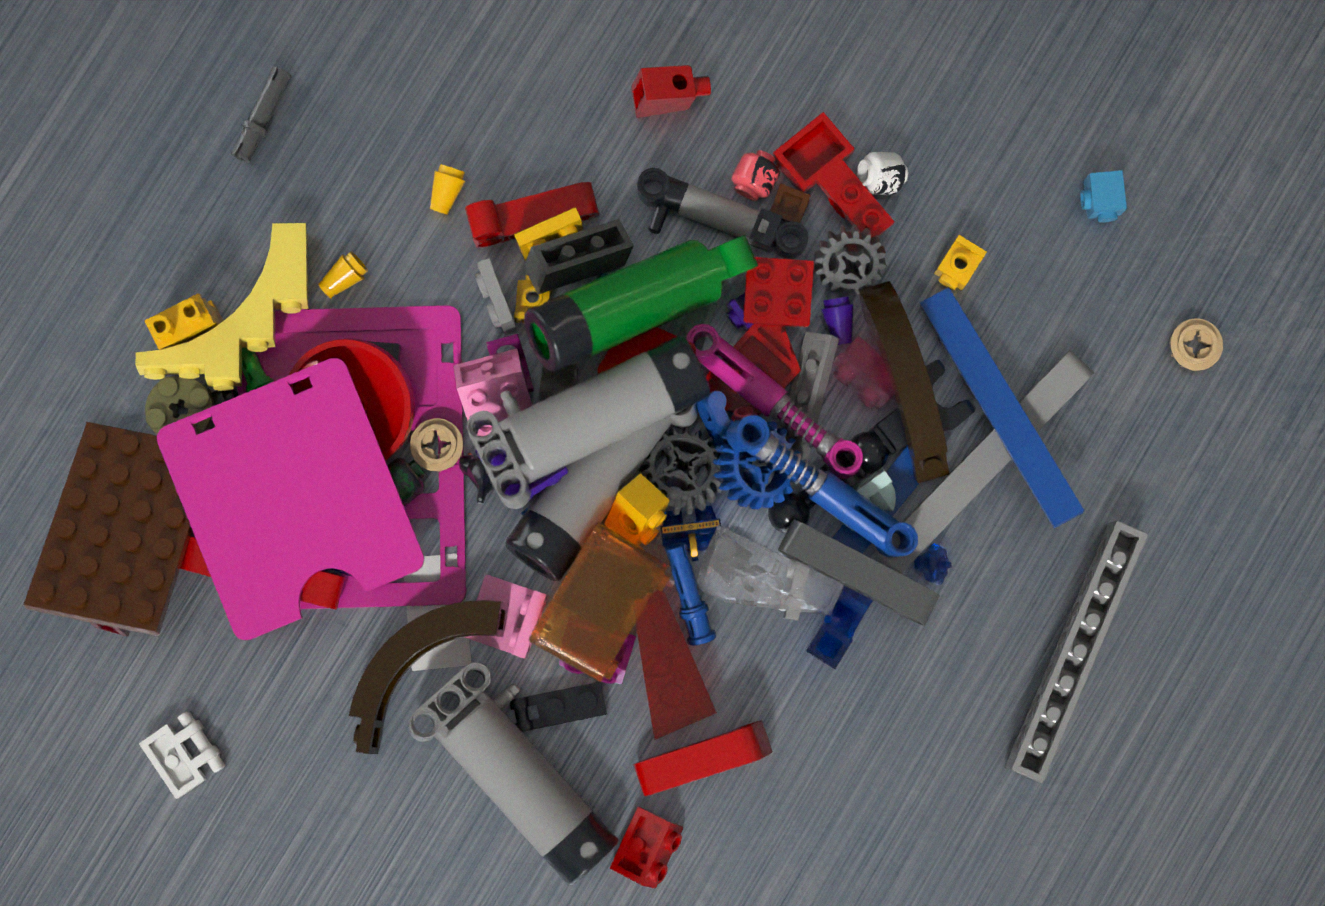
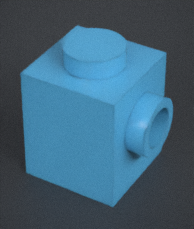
M1123 170L1089 173L1083 180L1084 190H1081L1080 202L1082 209L1087 210V219L1098 218L1100 223L1118 220V216L1127 209Z

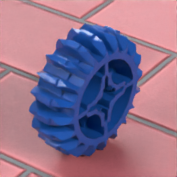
M767 421L771 435L778 438L779 444L785 443L786 449H791L796 440L785 438L787 429H777V423ZM745 425L743 437L746 441L751 442L753 431ZM727 434L721 436L725 445H718L714 448L721 454V457L712 461L715 465H720V471H717L713 476L723 478L724 481L720 484L719 489L722 491L729 490L727 495L729 500L735 501L738 499L740 507H747L749 505L751 509L771 508L774 506V502L781 503L785 501L784 494L794 492L790 485V482H795L792 477L787 479L788 475L785 472L780 474V469L778 467L773 468L771 462L765 463V460L752 456L748 452H745L739 458L740 452L734 450L729 445ZM793 450L794 455L801 453L798 450ZM759 461V463H765L767 466L756 467V465H750L748 462ZM739 470L743 472L744 477H745V482L743 481V479H742V477H741V475H740ZM775 471L772 480L768 484L770 474Z

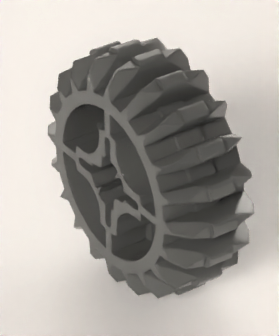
M674 426L670 429L669 436L664 433L638 470L670 500L665 511L668 509V506L674 507L673 512L675 515L680 513L681 508H685L688 515L692 514L694 505L703 511L706 508V501L709 503L716 501L717 496L715 493L722 492L719 486L724 481L723 478L713 476L717 471H720V465H715L712 461L718 458L720 453L711 448L713 443L712 437L704 441L701 440L702 432L700 430L694 436L689 435V428L687 426L683 429L682 434H678ZM681 451L689 452L691 455L684 454ZM665 455L668 467L663 469V473L657 476L655 463L660 457ZM705 466L708 479L703 485L698 487L695 474L699 473L700 468ZM670 487H678L682 491L673 490Z

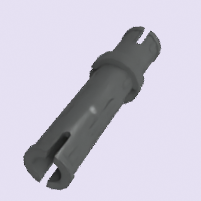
M272 67L251 114L241 124L243 130L230 153L235 158L241 161L244 159V162L250 163L260 139L265 138L267 134L265 129L292 77L285 70L280 68L278 71V67Z

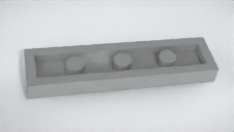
M805 332L798 359L801 372L793 379L789 398H791V402H795L794 405L797 408L802 407L801 411L804 414L809 413L808 417L812 420L816 419L815 423H818L839 338L828 334ZM786 424L781 425V428L787 429L785 438L796 440L791 449L801 452V460H808L811 450L807 441L802 442V437L800 435L795 436V431H789Z

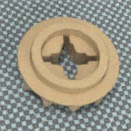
M1195 318L1182 322L1173 330L1169 342L1172 351L1171 356L1176 359L1180 367H1185L1192 371L1206 370L1212 367L1219 360L1223 351V339L1219 330L1212 323L1204 319ZM1195 335L1198 337V343L1209 346L1198 350L1197 355L1193 353V348L1183 345V343L1191 342Z
M434 418L424 421L414 430L410 440V450L414 460L426 470L441 472L453 467L462 456L464 442L459 429L453 423L445 419ZM436 431L442 442L451 443V445L441 448L440 459H437L433 449L423 448V446H428V444L434 442Z

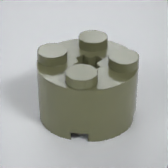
M179 376L165 377L153 387L147 397L145 404L146 423L155 434H158L159 430L166 425L215 406L212 391L195 379H185ZM186 407L188 409L187 415L178 414L179 408ZM212 417L193 424L197 434L215 428Z

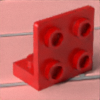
M755 257L758 266L745 272L744 323L808 327L811 316L814 261Z

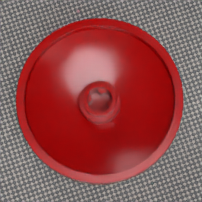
M337 339L319 344L310 349L296 362L289 375L331 358L342 360L349 369L386 461L390 459L406 441L412 428L415 413L413 389L402 366L383 348L360 339ZM310 377L290 385L294 394L313 388Z

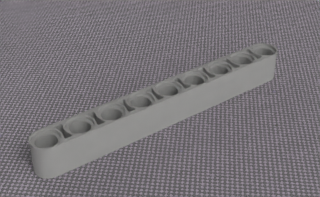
M1071 350L1019 401L1037 432L1094 374ZM994 428L903 521L912 525L917 532L918 544L916 549L911 554L900 557H885L876 549L869 558L901 574L1002 470L1012 458ZM894 532L892 535V543L896 548H898L900 545V537L896 532Z

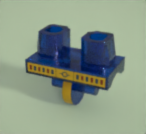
M711 505L706 506L703 511L698 508L695 509L696 522L683 523L682 511L678 515H675L673 510L664 512L667 517L663 521V526H660L662 546L668 547L675 543L685 542L687 552L691 554L692 562L698 561V551L710 550L709 542L722 539L720 518L716 519Z

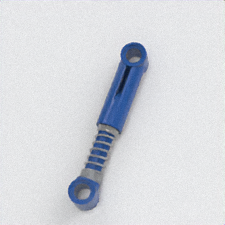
M749 415L737 419L729 425L727 440L734 450L748 452L752 456L765 460V463L771 462L773 468L778 467L780 469V474L785 472L788 475L787 479L792 477L795 480V484L800 483L803 485L802 489L808 492L809 499L874 544L881 555L885 557L907 556L916 549L918 535L912 525L899 522L830 471H817L814 464L808 465L807 459L801 460L800 454L794 455L793 449H786L785 443L779 444L778 438L771 435L768 424L763 418L757 415ZM745 425L753 431L751 442L746 441L743 437ZM894 532H896L900 537V545L898 548H896L892 543V535Z

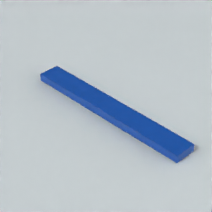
M948 287L920 302V307L1053 528L1055 529L1084 513L1082 505L950 288Z

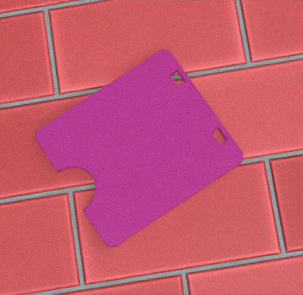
M331 358L178 420L162 427L157 434V443L232 630L241 640L254 639L302 619L300 609L302 590L309 578L321 570L332 568L343 570L352 575L361 584L364 592H368L420 570L424 564L423 551L349 369L340 359ZM310 377L313 388L294 394L290 385ZM212 417L215 428L197 434L193 424Z

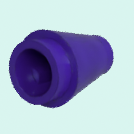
M849 296L823 300L824 309H821L829 334L839 338L838 345L852 343L853 304H850Z

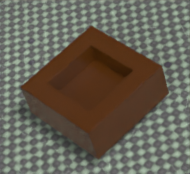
M780 183L770 211L782 215V222L797 221L801 223L811 195Z

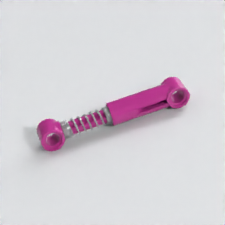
M699 324L690 329L687 334V341L695 343L698 338L707 337L713 342L708 350L702 351L696 348V357L699 363L703 364L766 417L772 415L774 419L779 418L781 425L786 424L789 431L794 430L795 436L800 435L802 442L807 441L809 443V448H816V453L823 458L832 474L841 479H848L858 473L861 468L863 454L857 444L852 441H846L843 438H838L834 433L829 434L830 430L826 432L822 428L823 424L819 426L815 423L816 419H810L808 417L809 413L804 414L801 411L802 407L797 408L794 405L795 402H791V398L787 396V390L720 337L714 327L708 324ZM719 355L721 358H723V359H724L726 362H728L732 367H734L737 371H739V372L741 373V375L738 374L735 370H733L730 366H728L724 361H722V360H721L719 357H717V356ZM842 452H847L854 457L855 463L851 467H841L836 461V456Z

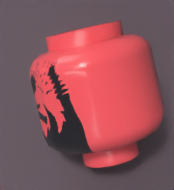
M758 150L756 154L745 153L731 177L735 185L734 190L752 201L768 197L780 176L779 168L774 164L775 158L762 150Z

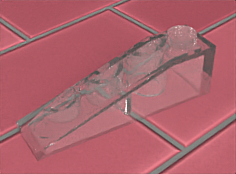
M720 525L717 526L703 556L696 581L698 590L725 603L831 615L845 586Z

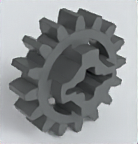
M854 224L851 231L846 232L845 227L842 225L839 228L840 233L837 235L831 231L827 232L828 242L823 240L818 242L821 251L814 252L815 262H817L815 264L816 274H821L820 280L823 285L830 282L829 285L832 292H835L840 287L843 290V295L847 296L850 289H855L858 295V290L861 289V286L870 287L873 286L871 281L873 278L876 280L882 279L879 269H886L887 265L884 258L886 252L884 246H881L878 235L871 238L872 235L869 228L860 233L857 225ZM834 252L835 256L830 259L832 253Z

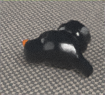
M468 453L460 458L459 468L477 488V503L483 504L486 495L494 489V486L479 457Z

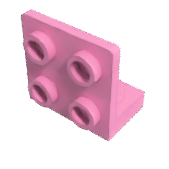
M517 348L453 365L456 387L467 421L471 415L478 411L492 413L498 422L508 418L509 416L501 398V393L506 390L511 392L521 411L533 406ZM482 426L478 430L477 435H488L492 431L493 426Z
M485 575L476 601H498L509 604L504 636L482 635L465 638L527 659L549 595Z

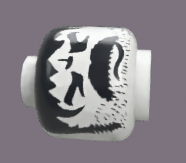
M870 152L860 161L857 168V177L871 194L894 195L901 190L903 184L907 181L908 168L904 164L902 157L895 152Z

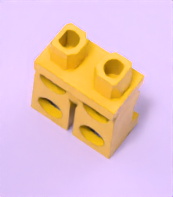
M197 293L144 321L158 349L163 350L189 342L209 332L223 322V319L215 303L212 300L207 302L200 293Z

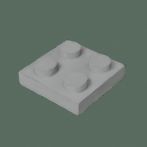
M490 259L477 262L480 272L474 274L483 298L490 297L492 301L486 307L495 329L502 327L505 335L517 331Z

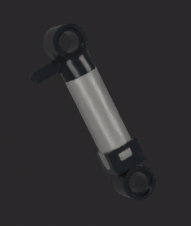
M648 168L638 177L637 192L639 199L647 206L656 207L648 227L651 233L659 234L661 232L667 214L671 211L736 237L746 235L751 246L769 252L772 244H774L776 252L785 259L798 258L806 249L809 238L808 231L804 225L797 221H788L780 225L782 215L761 208L760 211L668 176L659 168ZM650 181H657L663 188L657 194H650L644 187ZM788 233L798 236L800 244L796 247H788L784 244L782 237Z

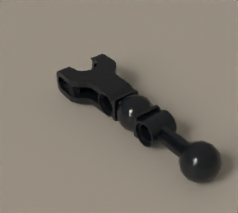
M935 360L926 365L932 389L934 383L945 372V366L940 360ZM971 400L960 401L950 408L942 407L937 403L944 432L955 429L976 410ZM898 407L869 429V432H861L850 440L860 447L863 459L861 468L856 475L848 479H841L851 487L866 476V473H874L886 464L888 456L895 454L907 445ZM842 452L836 456V461L841 467H851L855 463L854 457L847 452ZM826 463L820 467V470L824 472L830 471ZM805 489L798 494L794 492L784 494L785 501L781 503L774 502V506L768 509V517L772 526L777 531L786 534L793 520L808 524L810 509L816 503L808 498L809 494L805 492Z

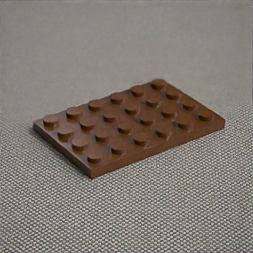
M86 422L23 603L27 610L159 636L192 528L157 443V435Z

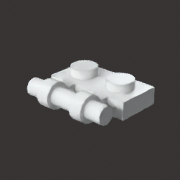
M189 710L178 717L184 729L177 734L170 724H166L139 743L175 799L181 798L207 780L200 770V767L206 763L209 764L214 773H217L226 766L219 756L221 754L216 744L212 746L202 731L204 726L200 720L195 721ZM190 738L201 752L194 759L183 744Z

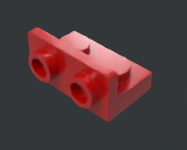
M637 807L610 869L642 886L655 889L667 874L668 861L681 843L683 827L642 807Z

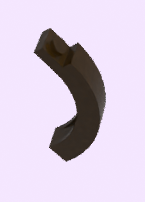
M890 281L859 289L864 319L877 343L896 397L907 439L914 478L917 483L949 475L946 458L948 450L936 399L918 342L900 298Z
M486 600L449 604L417 617L391 636L366 667L352 699L349 716L361 718V723L356 726L353 741L357 745L355 752L378 754L384 718L391 696L399 681L416 661L432 649L458 638L482 635L503 637L509 604Z

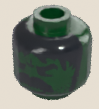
M398 457L388 464L403 505L406 506L424 491L425 485L421 478L426 474L414 459L408 463L404 458Z

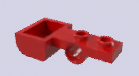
M822 112L773 152L774 162L797 190L806 193L814 185L818 184L827 195V199L833 209L843 219H847L852 226L854 224L857 225L860 233L869 228L872 235L871 238L877 235L880 236L894 225L895 221L844 162L853 155L855 149L828 116Z

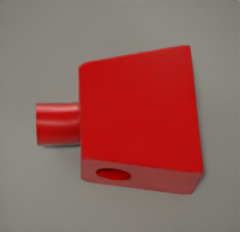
M689 65L641 68L631 86L636 118L689 109L696 97L711 94L709 76L693 77L692 68Z

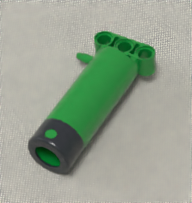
M746 235L709 250L698 240H688L547 300L540 306L529 308L524 315L526 335L540 363L547 370L558 372L568 365L576 364L716 302L722 294L723 280L758 266V263Z

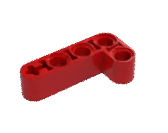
M580 182L496 205L493 200H482L465 207L473 241L476 247L479 248L515 240L514 234L575 207L582 222L593 219L600 214L591 182Z
M759 720L738 727L730 732L639 761L633 765L643 795L648 796L757 761L773 751L763 721Z

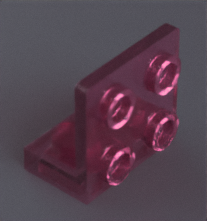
M860 336L834 360L832 368L835 371L833 375L844 386L847 387L851 384L859 392L857 395L858 399L868 408L876 407L880 410L894 395L883 358Z

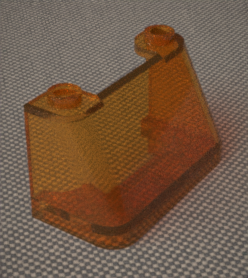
M598 522L528 641L600 683L604 677L610 680L620 664L615 658L647 602L656 589L661 592L663 591L672 574L667 572L670 565Z

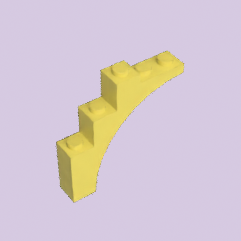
M272 223L270 249L263 271L251 293L235 312L214 329L189 342L163 350L136 352L135 366L139 375H144L147 379H163L165 375H179L181 378L194 379L198 378L200 374H205L207 386L213 387L217 391H230L234 389V386H242V348L245 347L252 352H263L268 347H275V310L281 309L284 313L292 314L300 312L301 309H309L308 233L306 223Z

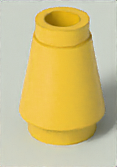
M440 164L438 171H434L429 209L448 215L449 210L466 182L463 180L465 172Z
M350 251L347 255L342 254L318 285L329 298H332L364 279L363 275L368 272V269L361 259Z

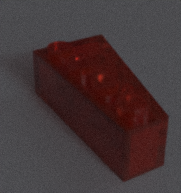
M663 588L632 601L654 740L717 712Z

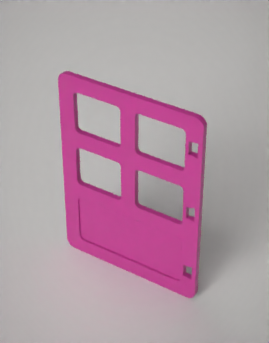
M446 305L301 309L300 312L292 314L275 310V347H268L266 351L256 352L266 376H270L274 381L288 376L293 366L306 352L319 344L332 340L352 338L371 342L400 344L399 364L406 372L414 394L415 413L411 431H414L426 420L434 418L445 419L459 429L464 442L463 406L457 391L453 365L462 363L461 316L456 308ZM453 343V363H442V344ZM243 372L242 386H237L239 396L247 393V382ZM439 436L438 459H440L439 454H441V448H443L444 445H451V443L442 442ZM464 444L461 457L464 456ZM460 458L453 467L439 472V489L437 492L420 494L404 506L409 519H437L440 523V579L436 582L387 583L364 592L361 584L352 575L341 570V576L346 578L338 608L449 605L460 603L464 600L467 592L464 474L459 468ZM457 546V567H446V547ZM300 601V609H328Z

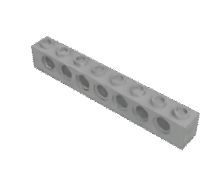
M1120 521L1108 523L1005 768L1034 781L1044 782L1147 539V533Z

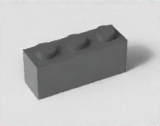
M620 219L531 247L524 269L537 293L541 294L625 266L634 245Z

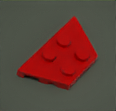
M753 324L733 346L784 389L801 372L785 326ZM723 358L721 359L728 366H730L733 370H735L738 374L741 375V373L737 371L734 367H732L728 362H726ZM710 371L706 375L711 392L720 391L726 396L727 401L724 407L726 411L734 413V410L740 406H750L757 412L758 416L762 414Z

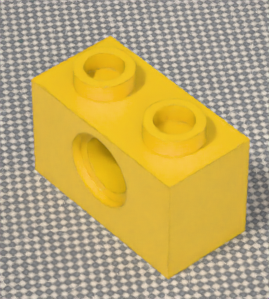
M640 473L617 493L604 525L633 551L641 543L645 546L648 545L658 535L659 530L656 528L667 517L664 511L670 500Z

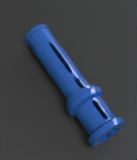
M680 542L669 545L665 548V552L682 607L680 608L679 615L681 619H684L689 634L687 643L688 645L695 646L710 642L716 638V632L711 629L708 620V604L702 601L699 595L686 543Z

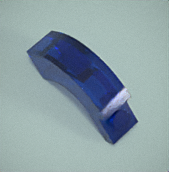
M842 585L814 630L806 646V652L836 669L851 645L853 635L873 600Z

